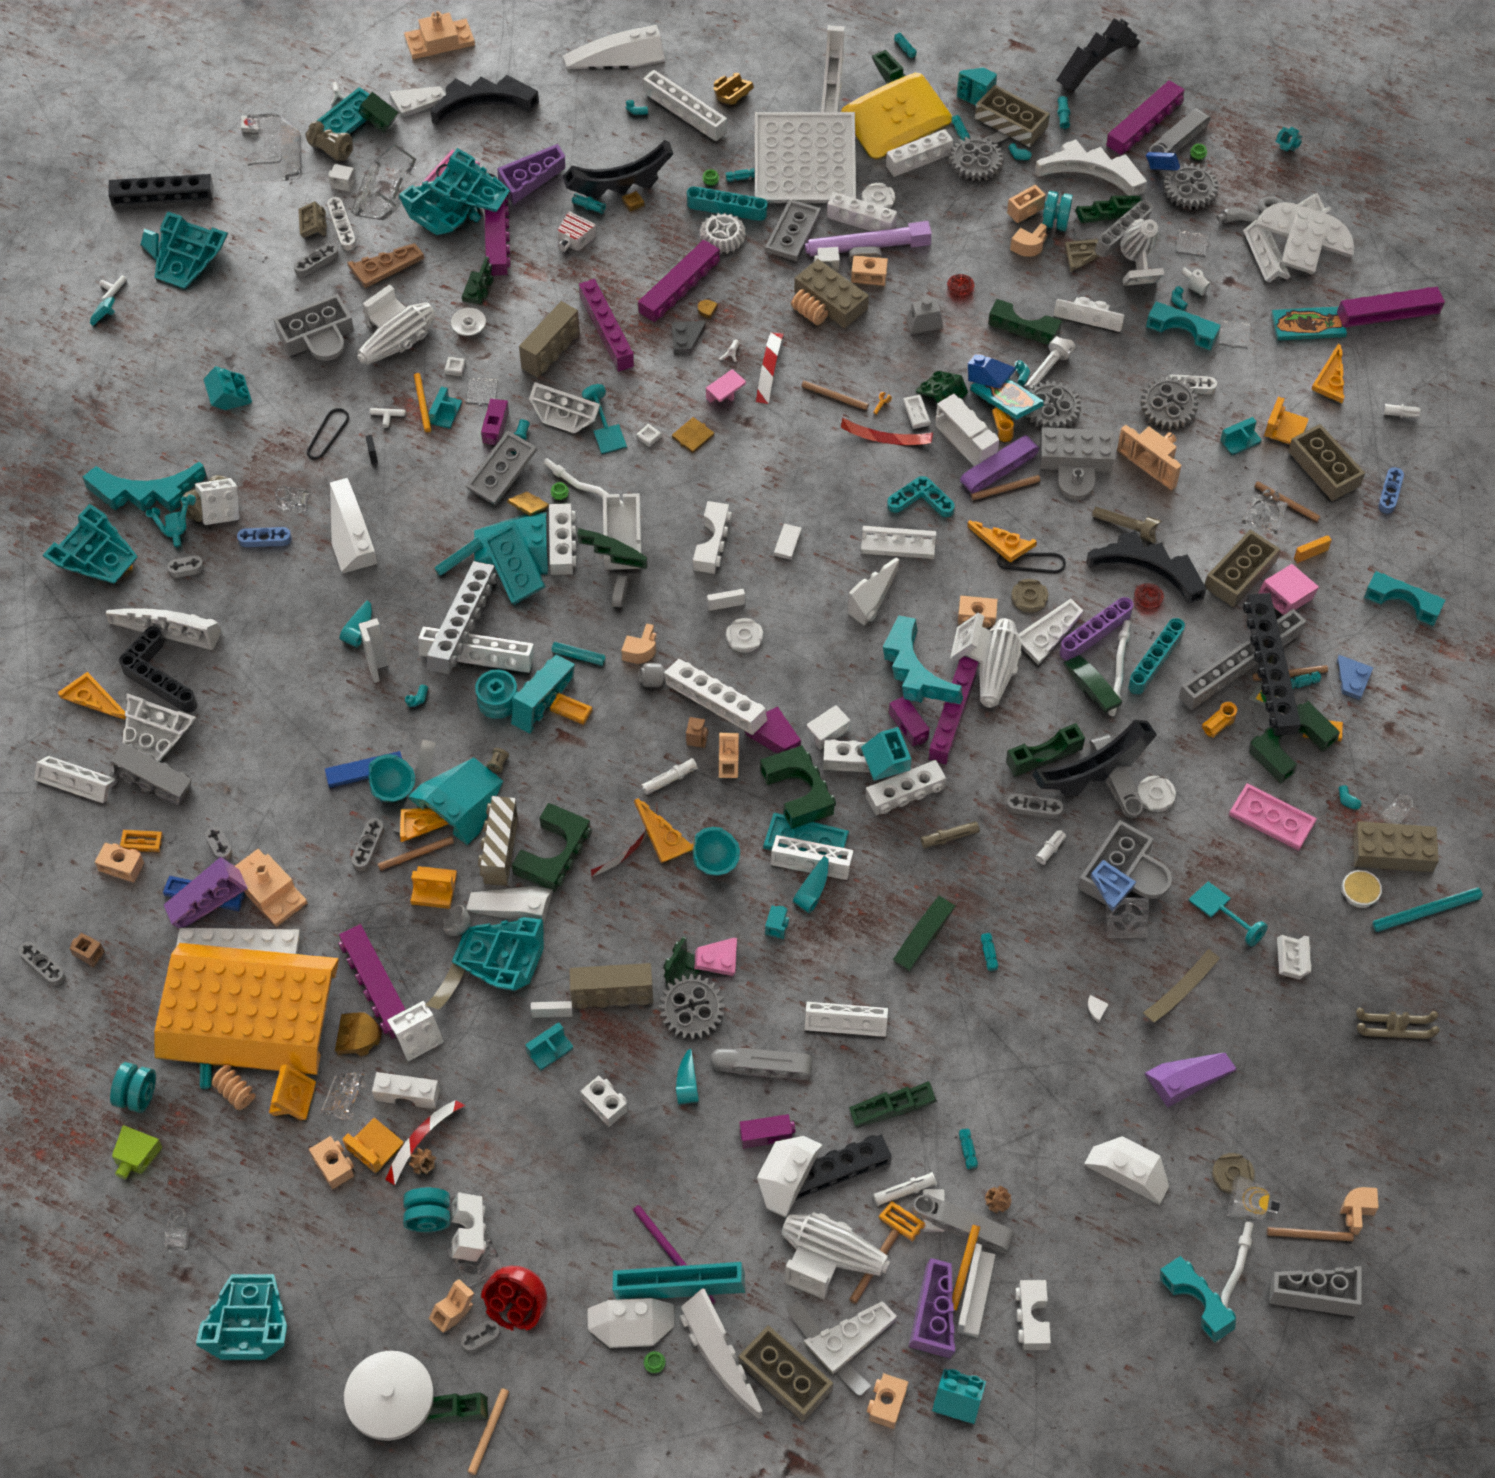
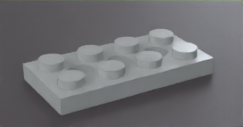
M789 199L765 246V252L797 261L821 214V208ZM798 216L803 217V219H800V220H798V219H796V218H797ZM792 228L797 229V231H794V232H792V231H790V230H791ZM786 240H788V241H790L791 243L786 244V243H784V242H785Z
M507 430L466 484V488L496 506L537 452V448ZM511 451L517 452L514 457H508L507 455ZM500 465L506 466L503 471H498L497 468ZM489 479L496 480L492 485L486 484Z

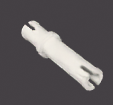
M691 758L683 764L675 765L671 770L642 784V789L648 796L654 791L677 779L681 780L683 776L697 770V764Z
M931 1172L916 1179L912 1177L910 1181L873 1193L876 1205L880 1206L912 1193L918 1194L923 1189L937 1185L934 1174Z

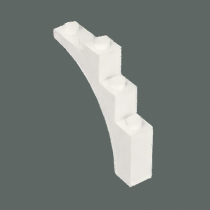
M828 25L821 112H839L844 60V26Z
M1073 140L1063 144L1060 152L1036 161L1035 173L1038 177L1057 172H1081L1101 177L1113 183L1128 196L1145 193L1147 181L1126 154L1111 160L1101 147L1086 153L1079 142Z

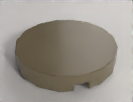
M1023 579L1014 585L1011 599L1017 609L1033 613L1045 607L1049 594L1046 586L1040 584V581Z
M1228 1153L1219 1157L1212 1168V1178L1215 1185L1221 1191L1227 1194L1238 1195L1245 1193L1251 1187L1255 1178V1170L1252 1163L1243 1158L1242 1155Z

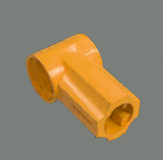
M996 407L992 410V414L998 431V438L1002 442H1009L1014 437V423L1010 415Z
M1224 702L1220 709L1202 724L1204 733L1214 738L1226 726L1232 725L1235 722L1237 706L1232 702Z

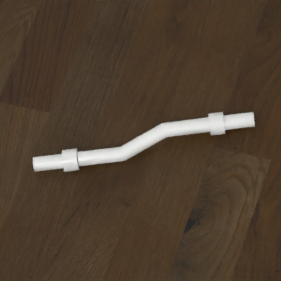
M548 458L544 460L543 464L551 469L553 474L559 478L562 477L575 488L598 494L602 498L603 495L609 494L600 487L579 482L568 474L562 466L556 465ZM620 500V506H624V502Z
M1128 620L1123 622L1122 630L1119 632V645L1116 654V676L1113 690L1120 699L1123 682L1124 653L1126 643L1129 642L1130 638L1129 629L1131 622ZM1117 708L1108 711V714L1115 716Z
M1245 1222L1243 1234L1238 1242L1239 1252L1236 1265L1221 1295L1222 1303L1226 1308H1228L1230 1295L1243 1272L1247 1251L1251 1248V1234L1253 1230V1223Z

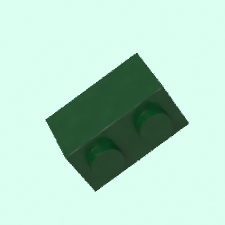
M374 92L369 94L358 110L362 118L370 121L376 129L384 133L396 120L399 113Z

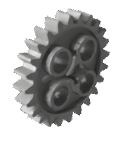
M972 136L970 140L965 137V141L959 139V144L954 143V147H951L949 164H951V169H954V173H959V177L965 175V180L971 177L972 181L975 178L978 181H981V178L987 180L988 176L993 178V174H998V170H1001L1003 153H1001V148H998V144H993V140L987 142V137L981 140L980 136L977 139Z
M1184 163V167L1180 166L1177 171H1168L1163 186L1165 188L1164 193H1167V198L1171 197V202L1177 201L1176 206L1183 204L1182 208H1185L1187 205L1189 209L1192 206L1198 209L1200 205L1204 208L1205 203L1210 205L1211 201H1214L1215 197H1217L1218 180L1215 179L1216 175H1211V170L1205 171L1206 167L1201 169L1200 164L1194 167L1193 163L1190 166Z
M1168 375L1167 380L1163 376H1161L1160 381L1155 378L1153 384L1149 382L1148 388L1145 387L1141 395L1140 405L1142 406L1141 412H1145L1144 418L1150 417L1149 423L1155 421V427L1160 424L1162 430L1165 426H1168V430H1171L1172 426L1178 430L1179 424L1185 427L1186 422L1190 424L1191 418H1195L1198 410L1199 401L1196 400L1198 394H1193L1195 389H1189L1190 383L1184 385V379L1180 382L1177 381V376L1174 380H1171L1170 375Z
M1047 380L1045 385L1039 382V387L1033 385V390L1029 389L1028 391L1042 399L1044 406L1027 414L1026 418L1030 417V423L1036 421V427L1040 424L1043 428H1059L1060 426L1066 428V424L1071 427L1072 422H1076L1081 411V399H1078L1079 394H1074L1075 389L1069 390V385L1063 387L1062 382L1059 385L1056 384L1055 380L1052 384Z
M690 974L689 979L682 975V981L675 978V985L668 983L669 991L663 990V994L666 997H660V1002L664 1003L659 1005V1010L664 1011L660 1014V1018H666L663 1025L670 1024L668 1031L670 1032L675 1029L676 1037L682 1033L684 1040L687 1035H690L691 1041L694 1040V1035H698L699 1039H702V1033L709 1036V1029L716 1031L714 1023L721 1024V1020L718 1017H724V1013L719 1011L725 1008L724 1004H720L724 997L717 996L721 990H714L715 983L708 985L709 978L701 981V975H698L697 979H694L692 974ZM695 991H702L704 997L697 999L693 993ZM681 996L685 999V1002L683 1004H676L674 998ZM706 1001H709V1004H707V1005H706V1004L700 1005V1004H702V1003H704V1002H706ZM690 1003L695 1006L694 1011L688 1008ZM701 1010H707L710 1013V1016L707 1018H702L699 1015V1012ZM687 1015L691 1020L689 1023L684 1024L680 1022L679 1018Z

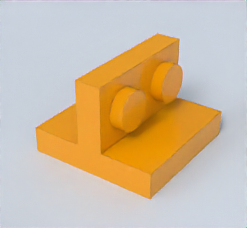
M418 866L417 871H413L411 877L413 883L411 905L450 909L457 879V870Z
M287 1064L281 1065L269 1113L273 1116L290 1114L299 1120H305L316 1081Z

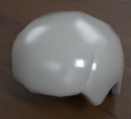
M457 905L450 909V917L443 919L444 932L449 936H459L468 930L471 925V917L463 905Z

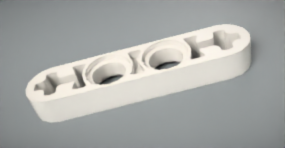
M332 197L328 200L327 206L340 245L346 251L353 250L356 247L355 236L343 202L338 197ZM337 216H343V217H344V218L341 219V220L335 219ZM341 228H347V229H348V230L345 231V232L339 231Z

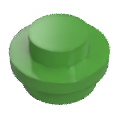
M1195 144L1190 150V155L1194 159H1204L1207 155L1206 147L1203 144Z
M708 169L704 172L702 180L707 185H714L718 183L719 175L715 170Z
M555 483L551 488V496L554 499L562 500L569 494V489L564 483Z
M652 1351L644 1358V1367L650 1373H659L665 1367V1357L660 1352Z

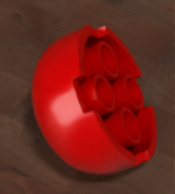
M511 1265L500 1268L491 1275L481 1291V1299L484 1300L487 1315L498 1325L514 1331V1326L519 1329H526V1331L530 1330L538 1323L547 1307L548 1296L544 1283L533 1271L522 1266ZM511 1302L514 1305L507 1313V1317L511 1322L508 1323L502 1319L499 1312L504 1311ZM533 1308V1312L530 1318L523 1322V1320L526 1318L528 1313Z

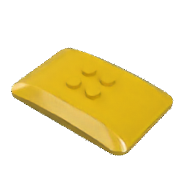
M913 73L886 84L847 104L841 110V112H855V137L873 159H880L886 156L888 151L919 140L948 126L952 121L951 113L926 78L920 73Z

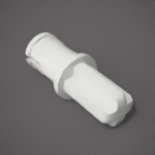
M1385 404L1384 415L1400 416V418L1402 416L1420 417L1421 409L1419 407L1404 406V404Z
M1062 830L1056 831L1049 841L1044 842V847L1035 856V859L1040 864L1045 865L1053 853H1057V848L1065 840L1066 834Z

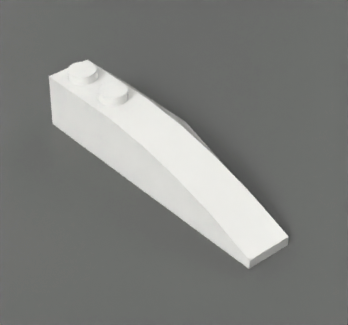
M657 25L612 34L563 55L567 69H588L592 66L597 67V69H603V66H613V68L628 66L629 68H636L665 62L661 36Z
M348 478L331 482L332 547L341 573L344 574L377 564L374 547Z
M116 609L106 611L110 624L144 632L148 627L156 626L160 629L163 638L212 651L221 635L218 622L213 619L200 618L194 614L188 615L156 609Z
M702 1289L681 1306L682 1315L679 1316L684 1328L688 1326L691 1332L689 1334L691 1343L694 1347L698 1346L711 1370L726 1389L748 1411L760 1419L762 1418L760 1404L751 1385L745 1382L747 1378L740 1364L736 1365L735 1350L732 1345L726 1344V1331L705 1289Z

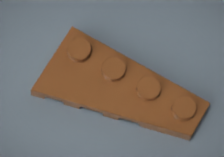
M414 243L396 248L390 253H378L376 257L361 258L362 261L355 263L350 261L347 264L361 284L367 288L423 260L424 254Z

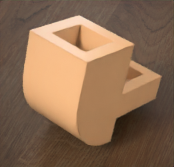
M1041 223L1033 233L1020 228L1011 238L1010 250L1026 257L1040 254L1043 249V243L1047 238V226Z
M646 623L642 638L626 636L621 650L622 661L641 664L648 662L655 656L657 634L654 633V625Z
M719 733V778H738L739 733Z
M1359 1187L1349 1192L1341 1206L1340 1214H1347L1346 1226L1349 1227L1350 1233L1359 1235L1363 1227L1362 1215L1374 1216L1377 1212V1188Z
M460 1279L455 1281L448 1296L435 1304L429 1320L445 1333L469 1312L473 1305L471 1300L474 1292Z

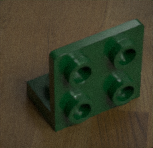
M485 257L480 272L471 271L462 294V301L482 305L484 298L487 299L488 288L492 286L494 276L491 275L492 264H490L489 257Z
M943 371L934 372L928 380L922 382L915 390L916 394L934 397L937 403L952 394L962 399L969 393L962 375Z
M682 937L680 942L677 941L675 943L671 958H667L663 969H665L666 987H668V983L675 985V978L682 981V975L689 979L690 974H692L693 978L697 979L701 970L694 969L695 955L687 952V938Z

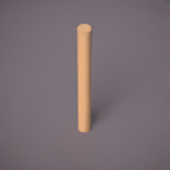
M501 1388L467 1471L470 1474L476 1475L509 1394V1391Z

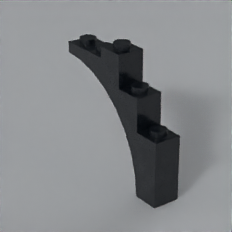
M1113 18L1106 31L1102 34L1096 32L1087 47H1077L1056 81L1075 92L1089 72L1109 54L1125 46H1138L1141 42L1137 38L1138 34L1128 27L1129 23L1124 19L1118 20Z
M507 74L497 84L480 77L477 81L473 82L472 86L455 78L446 86V96H443L441 101L432 107L430 113L432 123L438 125L448 116L460 110L478 105H508L530 112L539 103L538 90Z
M664 140L647 155L631 163L608 169H587L572 165L562 177L566 189L599 200L607 189L624 195L633 184L650 189L659 179L657 172L674 153L670 142Z
M1136 531L1125 532L1118 536L1117 543H1111L1099 549H1092L1087 554L1086 563L1089 568L1115 564L1133 566L1149 571L1168 582L1182 596L1186 604L1204 599L1206 587L1188 554L1170 559L1162 543L1150 544L1144 547Z
M1133 720L1114 740L1089 756L1061 767L1036 769L1032 775L1041 789L1060 790L1064 796H1079L1090 781H1105L1117 766L1131 767L1157 734L1148 721Z

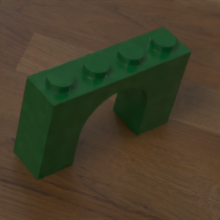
M1309 701L1303 705H1297L1301 722L1298 733H1305L1322 751H1325L1338 741L1340 731ZM1269 726L1264 734L1260 737L1256 736L1251 740L1249 753L1281 784L1295 773L1297 764L1280 747L1279 739L1284 735L1274 736L1273 729H1270Z
M803 745L760 759V773L767 785L788 778L803 780L811 788L807 795L784 803L783 815L791 829L834 815L836 800L833 795L829 794L826 782L820 778L818 767L813 765L811 755L808 751H805Z
M548 803L539 817L540 827L564 838L567 842L565 849L562 853L552 858H541L521 849L512 863V871L516 876L544 888L553 889L555 892L558 886H562L567 870L570 871L572 869L574 858L581 853L585 839H589L591 836L592 828L589 819Z

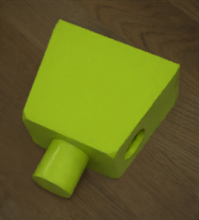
M123 1125L112 1154L113 1160L119 1165L115 1175L126 1180L131 1170L142 1174L162 1149L159 1139Z

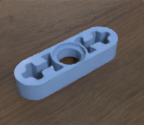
M1390 468L1384 482L1378 508L1386 514L1392 513L1397 504L1404 477L1403 471L1399 468ZM1393 475L1397 476L1395 482L1392 481ZM1393 488L1396 492L1389 493L1386 489ZM1387 499L1390 500L1389 506H1386Z
M285 527L247 528L240 530L237 534L238 542L242 547L286 546L292 540L289 529ZM261 535H269V538L266 540L259 539Z

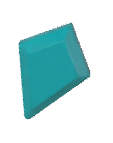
M144 228L140 245L154 259H157L159 254V233Z
M113 297L105 299L98 305L90 318L92 326L107 313L110 316L114 314L115 310L112 309V305L115 299Z

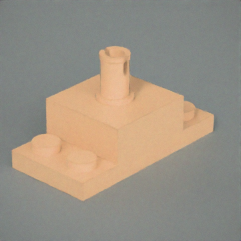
M436 11V16L435 12H433L431 17L418 19V30L404 32L412 60L475 46V40L467 19L453 21L450 12L441 14V12Z
M1123 426L1120 431L1117 451L1171 491L1177 487L1182 465L1174 459L1177 448L1173 444L1176 442L1175 435L1168 432L1163 437L1151 427L1138 434L1136 430L1129 426Z
M257 849L235 865L240 870L248 889L245 890V894L275 927L308 904L306 898L294 887L293 880L269 854L264 855Z

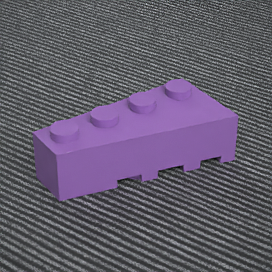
M556 144L497 168L498 180L510 190L508 198L512 205L564 170L565 155L559 145Z
M220 857L167 901L164 907L171 924L177 928H185L248 888L240 870Z
M930 1258L926 1264L908 1346L949 1359L955 1353L951 1263Z

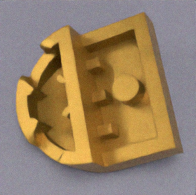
M733 73V77L727 78L722 76L716 80L713 89L718 101L732 105L754 89L753 82L743 80L739 73Z
M366 1013L341 1014L334 1051L338 1055L357 1053L359 1056H365L369 1054L368 1050L374 1045L377 1046L381 1040V1027Z

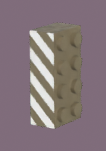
M994 85L976 104L975 119L1028 147H1031L1048 128L1050 113L997 85Z
M492 796L491 804L488 803L487 815H489V818L484 823L486 837L482 838L481 841L483 855H479L478 867H480V876H483L484 884L508 886L518 823L516 798Z

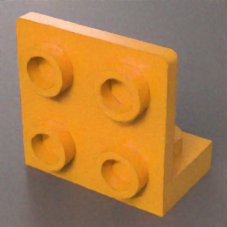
M1278 397L1268 420L1264 436L1290 444L1292 438L1305 431L1309 419L1285 411L1286 407L1283 406L1285 399Z
M373 1118L355 1137L348 1133L342 1139L345 1149L375 1174L404 1145V1142L376 1118Z

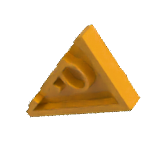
M1338 344L1313 383L1311 390L1343 403L1345 398L1343 394V353L1341 345Z
M970 520L967 523V527L1009 562L1014 561L1037 545L1035 539H1031V541L1024 540L1016 533H1009L993 527L992 530L983 527V523Z
M88 672L58 692L61 699L123 720L126 719L125 711Z
M639 798L634 800V804L661 863L693 851V843H689L682 837L678 830L673 829L672 825L664 818L655 814L645 802L639 800Z
M421 808L401 809L400 841H407L449 823L430 808H425L424 810Z

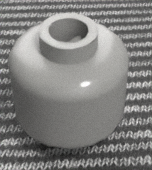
M645 663L642 668H639V682H642L644 687H661L663 682L666 681L664 675L666 670H664L660 663Z

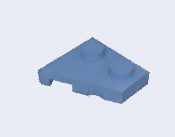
M1338 655L1337 664L1339 665L1342 694L1360 700L1373 667Z
M1104 860L1091 873L1093 882L1111 911L1115 910L1136 884V881Z

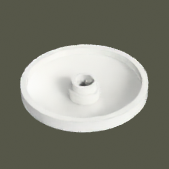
M398 1351L376 1353L363 1360L350 1374L344 1391L345 1409L352 1424L364 1435L382 1441L400 1439L417 1430L428 1417L434 1398L433 1384L424 1365L413 1356Z

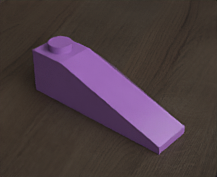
M1224 1052L1162 1063L1147 1071L1145 1076L1168 1108L1236 1071V1067Z

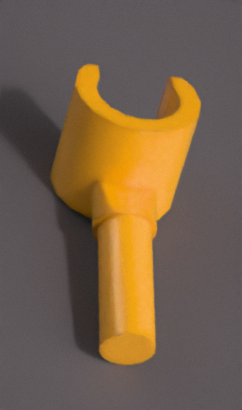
M881 392L879 394L880 401L873 411L874 414L877 415L884 403L887 404L891 401L892 397L890 394L884 400L883 398L886 393Z

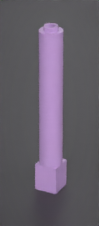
M928 221L908 223V227L809 239L808 243H805V252L810 257L817 255V248L838 247V252L844 253L849 252L855 247L883 248L910 244V247L931 245L932 233Z

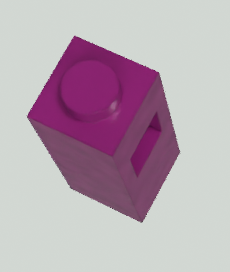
M490 398L481 430L482 443L497 445L502 438L509 413L507 400Z
M904 696L889 703V715L911 746L914 747L925 743L929 739L930 729L912 703L904 699Z
M789 1114L739 1122L743 1149L775 1144L776 1141L791 1139L792 1134L796 1133L794 1121H790Z

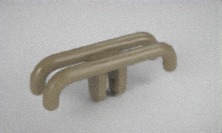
M1363 1008L1356 1010V1017L1362 1021L1386 1022L1387 1029L1365 1028L1364 1023H1359L1357 1031L1364 1036L1428 1039L1435 1037L1440 1031L1437 1026L1426 1031L1406 1030L1409 1023L1428 1024L1434 1022L1438 1018L1436 1011H1432L1426 1016L1409 1015L1408 1012L1396 1015V1012L1393 1011L1389 1014L1364 1013Z

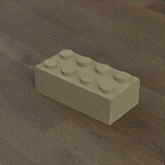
M819 259L794 278V292L798 293L801 289H804L806 293H810L811 297L814 296L816 298V301L819 300L821 304L826 305L825 310H828V316L844 328L868 309L869 295Z
M560 301L519 345L521 368L539 377L547 371L553 361L558 359L562 351L566 350L569 344L579 336L580 329L577 309Z
M1321 424L1292 438L1288 452L1332 501L1361 486L1365 472Z
M1250 529L1207 574L1204 584L1206 589L1234 608L1277 562L1280 548Z
M1357 821L1353 831L1354 867L1434 872L1439 862L1437 827Z
M651 963L569 968L572 1008L585 1009L590 1006L604 1008L608 1005L627 1006L629 1004L647 1005L653 1003Z
M769 1325L738 1356V1364L803 1423L833 1391V1382Z

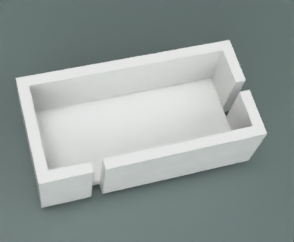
M952 394L937 403L935 426L974 467L998 452V436L988 430L987 425L976 417L974 411L970 410L962 399Z
M640 493L623 494L624 506H620L619 494L603 495V535L614 538L641 553ZM604 555L605 570L642 569L611 563L610 556Z

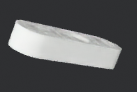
M1170 375L1171 380H1174L1176 376L1179 382L1184 379V385L1188 382H1193L1196 386L1189 387V389H1195L1193 394L1210 395L1216 391L1217 381L1213 377Z

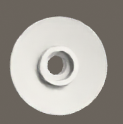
M463 308L457 311L451 319L453 330L463 336L476 335L486 325L484 314L475 308Z

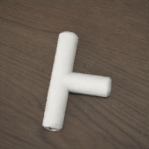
M121 276L114 285L101 280L99 286L109 290L102 297V300L113 297L127 281V278Z
M371 408L370 415L384 416L382 426L388 428L391 416L405 417L406 410Z

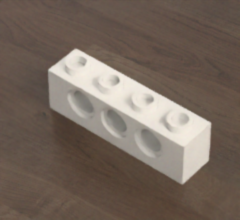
M944 129L888 151L886 167L896 177L949 156L951 147H953V139Z
M833 192L827 204V218L869 231L894 229L896 226L897 211L835 192Z
M549 504L551 575L573 574V567H576V556H573V552H576V541H572V537H576V527L572 526V522H576L575 511H572L571 504Z
M825 740L823 770L870 772L865 758L859 756L863 754L861 746L866 742Z
M934 760L866 787L865 797L875 816L886 814L893 808L903 807L913 800H920L928 794L940 792L945 788L946 777L937 761Z

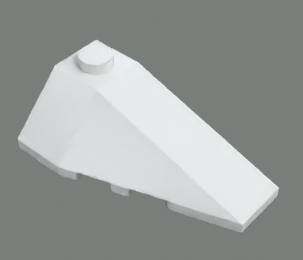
M528 886L471 892L466 910L471 913L519 921V918L522 917L542 919L544 926L553 889Z

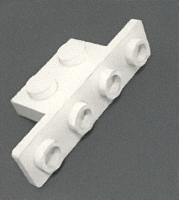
M1076 297L1074 302L1057 299L1053 313L1055 317L1118 332L1121 331L1124 314L1109 311L1110 305H1106L1103 301H1089L1086 297Z

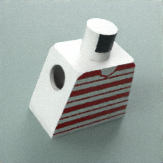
M569 211L557 231L558 248L563 252L568 248L575 251L581 250L597 236L596 224Z

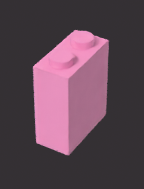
M1291 564L1264 580L1258 594L1271 593L1274 608L1285 615L1292 609L1297 610L1313 600L1319 586Z

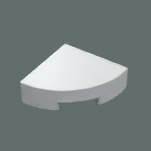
M1090 995L1087 1004L1091 1017L1099 1023L1108 1004Z

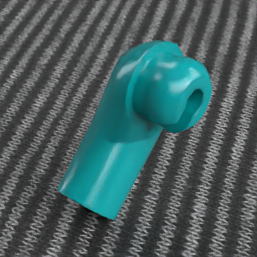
M1018 360L1014 365L1019 374L1017 383L1024 386L1029 378L1030 369L1022 360Z

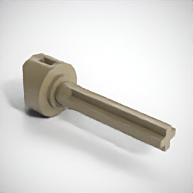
M1095 506L1092 512L1093 517L1140 532L1141 540L1153 544L1157 542L1155 533L1157 526L1162 522L1161 520L1148 516L1142 522Z

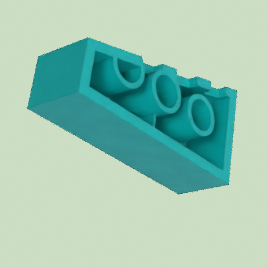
M557 654L551 660H547L544 667L538 670L534 677L524 684L520 692L514 694L512 698L511 724L531 734L534 730V722H540L546 707L550 708L557 694H561L573 679L575 664Z

